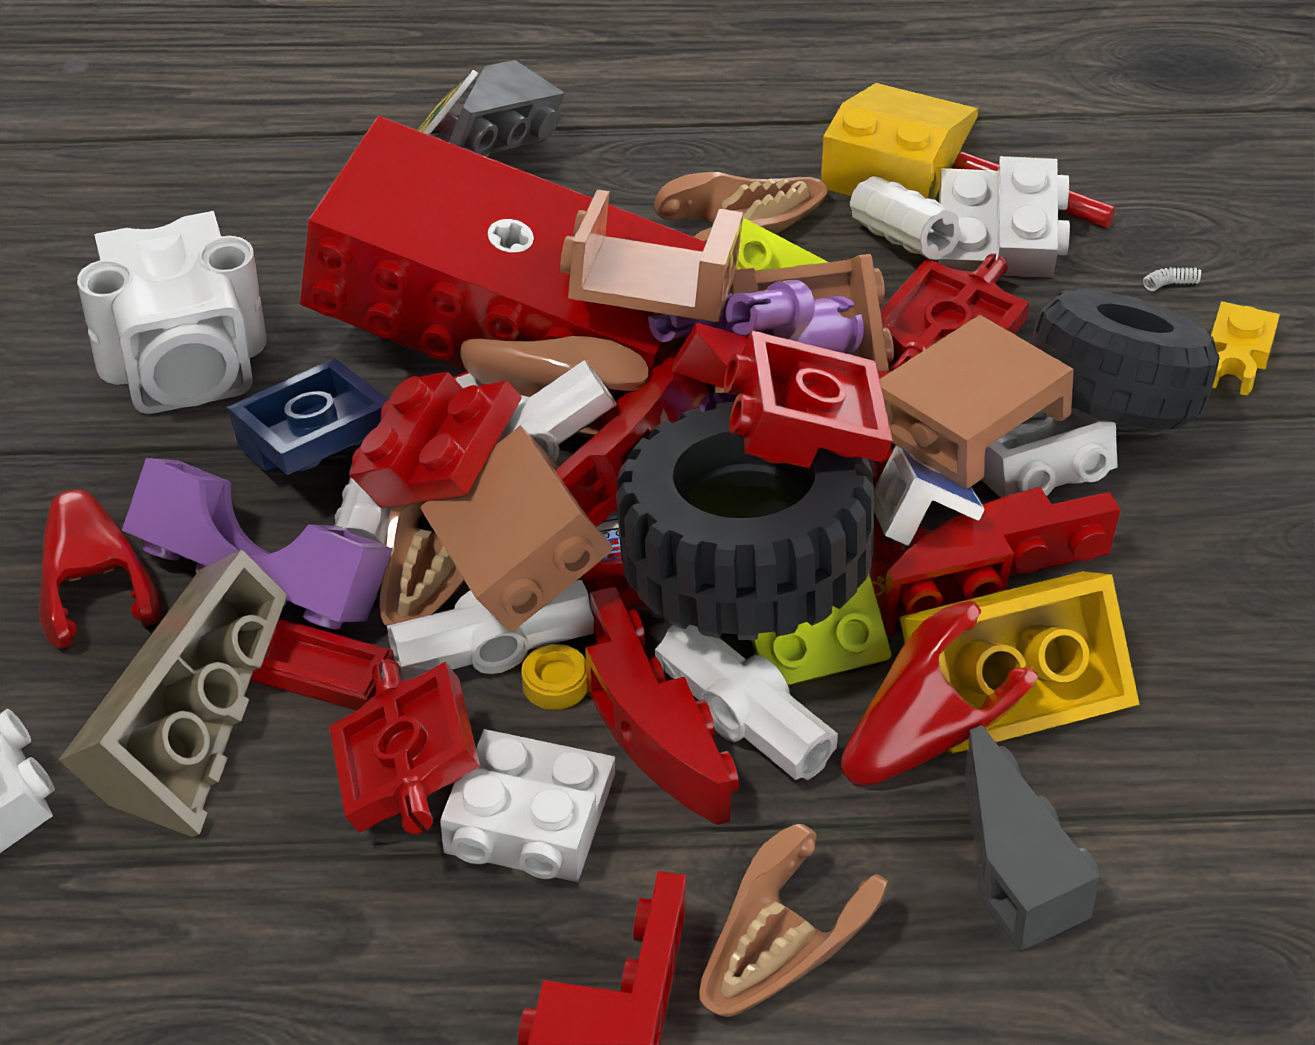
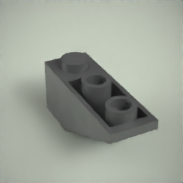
M516 60L484 66L461 110L449 143L480 155H487L545 141L553 133L559 122L560 114L558 109L565 92Z
M982 725L970 730L965 780L980 897L1010 940L1021 952L1092 918L1100 874L1097 864L1088 850L1082 846H1076L1060 826L1057 813L1049 800L1042 795L1037 796L1021 776L1018 763L1009 749L1004 746L999 747Z

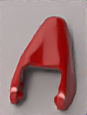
M71 489L56 495L51 502L45 528L39 598L40 621L47 639L57 649L72 646V639L77 632L76 624L65 617L68 615V610L62 607L59 595L60 585L66 580H81V577L100 572L104 574L113 571L114 568L123 567L130 575L133 587L130 595L132 598H136L131 607L133 617L142 622L143 627L157 624L161 615L160 593L151 574L116 522L99 502L84 489Z
M974 601L956 603L939 610L925 619L911 634L845 747L841 759V769L851 782L859 786L876 784L922 765L969 739L970 730L981 725L985 730L1005 717L1032 688L1038 678V673L1031 665L1023 668H1014L1008 673L1007 680L978 709L966 702L945 679L940 670L939 655L964 631H970L977 625L981 609Z

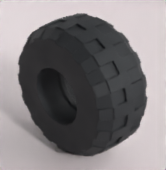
M1074 289L1073 291L1065 290L1060 292L1050 302L1046 303L1045 307H1042L1031 339V345L1074 369L1071 408L1078 409L1103 420L1106 419L1122 425L1154 430L1181 428L1198 414L1202 413L1211 392L1220 360L1214 338L1210 336V332L1188 317L1179 315L1157 304L1154 305L1142 301L1141 299L1100 290Z

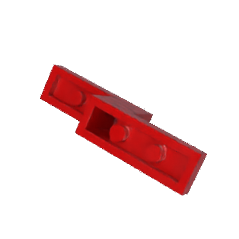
M657 871L652 899L639 898L633 939L634 941L642 942L639 959L627 958L625 961L621 990L614 991L543 980L536 1009L525 1007L523 1010L517 1045H660L686 918L685 874Z

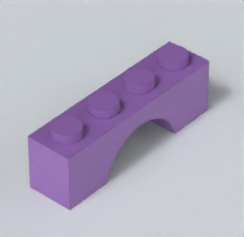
M145 459L122 531L145 540L142 549L150 554L176 561L180 559V556H184L198 562L195 569L197 573L200 569L242 549L288 594L283 606H286L287 601L304 607L306 609L303 617L306 620L331 629H340L342 622L368 621L393 549L340 526L308 525L291 544L277 552L270 553L254 544L239 526L233 511L230 481L179 460Z

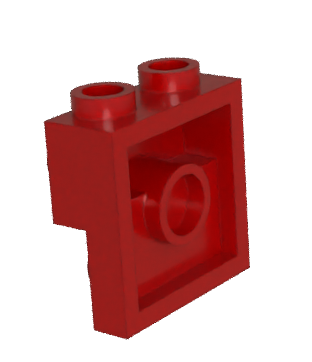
M751 331L742 354H733L731 356L724 376L725 393L737 395L730 414L729 430L732 434L743 436L745 453L758 456L771 463L785 462L806 468L810 467L819 447L831 450L843 457L853 458L858 456L883 462L893 440L876 361L756 331Z
M448 371L422 377H410L400 383L392 392L390 399L384 403L381 410V422L378 427L365 437L361 447L354 452L352 458L353 468L348 475L380 508L465 496L522 397L507 380L479 386L471 385L463 389Z

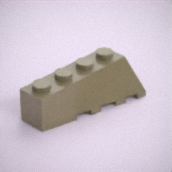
M242 549L200 569L59 758V761L108 806L190 837L200 835L208 813L203 810L211 785L219 783L227 761V757L223 756V752L233 725L241 722L249 701L245 697L253 671L260 668L288 594Z

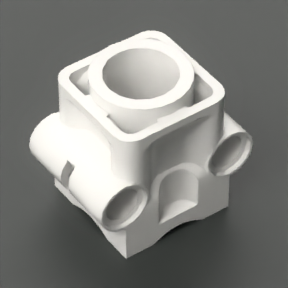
M214 211L184 216L168 225L154 229L123 228L94 234L100 261L91 263L83 268L78 275L77 284L85 321L88 326L96 371L100 378L107 383L116 385L128 384L135 409L144 414L198 406L216 400L236 397L247 392L253 382L249 358L263 351L266 345V330L261 298L259 296L254 251L251 244L240 237L221 236Z

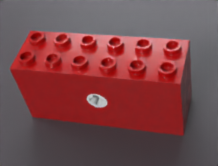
M379 115L308 220L300 305L462 369H465L461 359V346L470 339L542 341L570 336H583L611 340L630 348L644 359L649 373L679 347L683 339L677 338L674 341L661 342L653 336L649 328L648 318L649 316L664 315L662 313L655 314L650 311L568 298L570 274L560 272L562 248L565 237L567 235L573 236L578 211H587L592 202V197ZM608 204L605 235L607 237L702 252L705 248L706 241ZM607 388L615 402L628 392Z

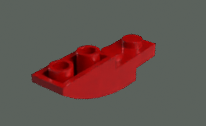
M677 347L648 373V380L642 387L634 391H628L616 402L617 405L600 416L598 419L603 428L556 469L564 484L596 527L617 509V478L621 467L627 461V456L642 438L649 440L652 430L668 420L673 424L679 421L682 413L699 408L702 398L710 394L703 381L672 372V362L681 347Z
M1038 487L983 504L985 510L979 521L961 514L924 536L909 548L888 570L881 608L885 618V625L887 620L898 618L899 622V617L1006 591L1009 576L1029 574L1048 567L1075 561H1088L1098 556L1110 554L1121 509L1110 492L1051 504L1042 488Z
M616 586L590 592L591 612L594 618V634H592L596 645L586 647L587 691L600 717L617 743L634 763L661 789L688 809L716 825L730 822L731 793L739 790L738 774L728 751L719 753L714 743L715 725L707 702L705 700L695 701L685 676L666 681L658 658H647L643 649L645 647V634L640 616L636 609L626 610Z

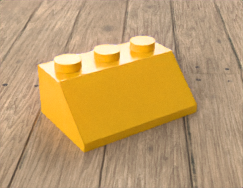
M1082 571L961 601H974L979 606L981 613L978 616L977 625L970 631H964L939 655V666L945 679L966 702L978 709L1007 680L1008 673L1012 669L1031 665L1038 673V678L1032 688L1018 701L1013 709L1001 720L986 729L995 742L1140 705L1112 574ZM953 604L899 617L905 643L925 619ZM969 739L947 751L953 754L968 750Z

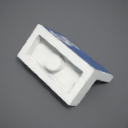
M897 445L895 446L874 488V512L885 536L909 546L932 500L979 521L985 509L972 487L967 490L904 449Z

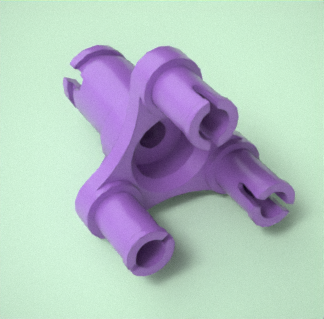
M799 280L775 282L765 291L737 293L735 295L728 293L719 322L668 314L649 316L648 318L649 328L653 336L661 342L688 337L695 324L700 323L749 337L751 331H756L851 354L861 344L864 333L861 314L849 319L839 314L840 312L849 311L855 305L852 300L844 296L814 299L810 289ZM725 392L707 394L702 398L699 408L702 412L713 410L717 403L734 402L737 395Z

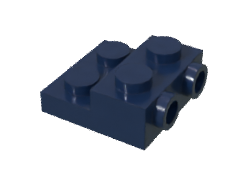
M334 358L230 405L227 409L239 449L265 472L273 468H280L289 475L295 471L311 469L317 466L323 458L346 447L362 444L365 437L378 427L381 422V410L388 399Z

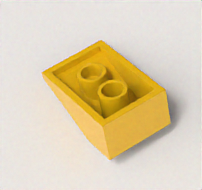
M875 83L843 102L823 136L821 181L826 184L829 191L852 196L859 183L876 176L890 182L900 183L907 190L918 191L926 199H935L939 192L941 168L951 169L978 117V108Z

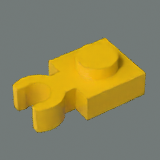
M1221 301L1211 334L1220 357L1212 388L1217 387L1220 377L1233 375L1242 382L1240 394L1247 396L1252 391L1257 368L1266 369L1280 314Z

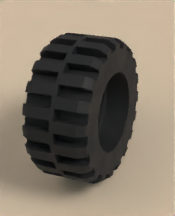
M734 402L717 403L715 409L702 412L700 408L684 412L680 416L679 421L673 424L668 420L652 430L649 440L642 438L627 456V461L621 467L617 478L618 492L616 493L621 561L623 562L624 575L629 586L638 593V598L656 614L663 611L664 618L680 628L686 629L689 625L698 627L701 635L720 638L722 633L738 634L739 640H757L759 633L775 632L776 637L795 633L798 625L805 622L813 626L829 617L832 613V606L840 610L857 593V588L866 580L870 572L871 557L874 555L873 473L866 458L858 456L853 458L843 457L831 450L819 447L810 467L806 468L785 462L771 463L758 456L747 454L744 449L743 436L732 434L729 430L730 414Z

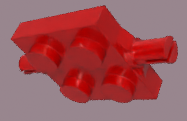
M991 253L986 256L985 260L975 271L969 272L951 269L926 258L880 310L882 327L889 329L893 340L894 355L899 356L897 361L889 368V371L895 370L978 315L1015 334L1027 320L1029 302L1003 291L995 284L1007 272L1008 264L1006 260L1000 255L996 260V254Z
M391 659L381 660L383 669L378 663L372 668V676L377 691L375 696L367 701L359 710L329 726L344 814L356 830L361 833L384 819L391 818L401 812L404 830L411 834L423 833L421 824L427 830L433 824L427 800L428 796L444 786L457 782L464 775L479 768L480 764L460 680L446 661L416 678L402 681L399 663Z

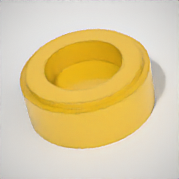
M562 644L545 645L533 650L522 664V687L525 696L534 705L547 710H563L576 705L587 693L586 659L578 650Z

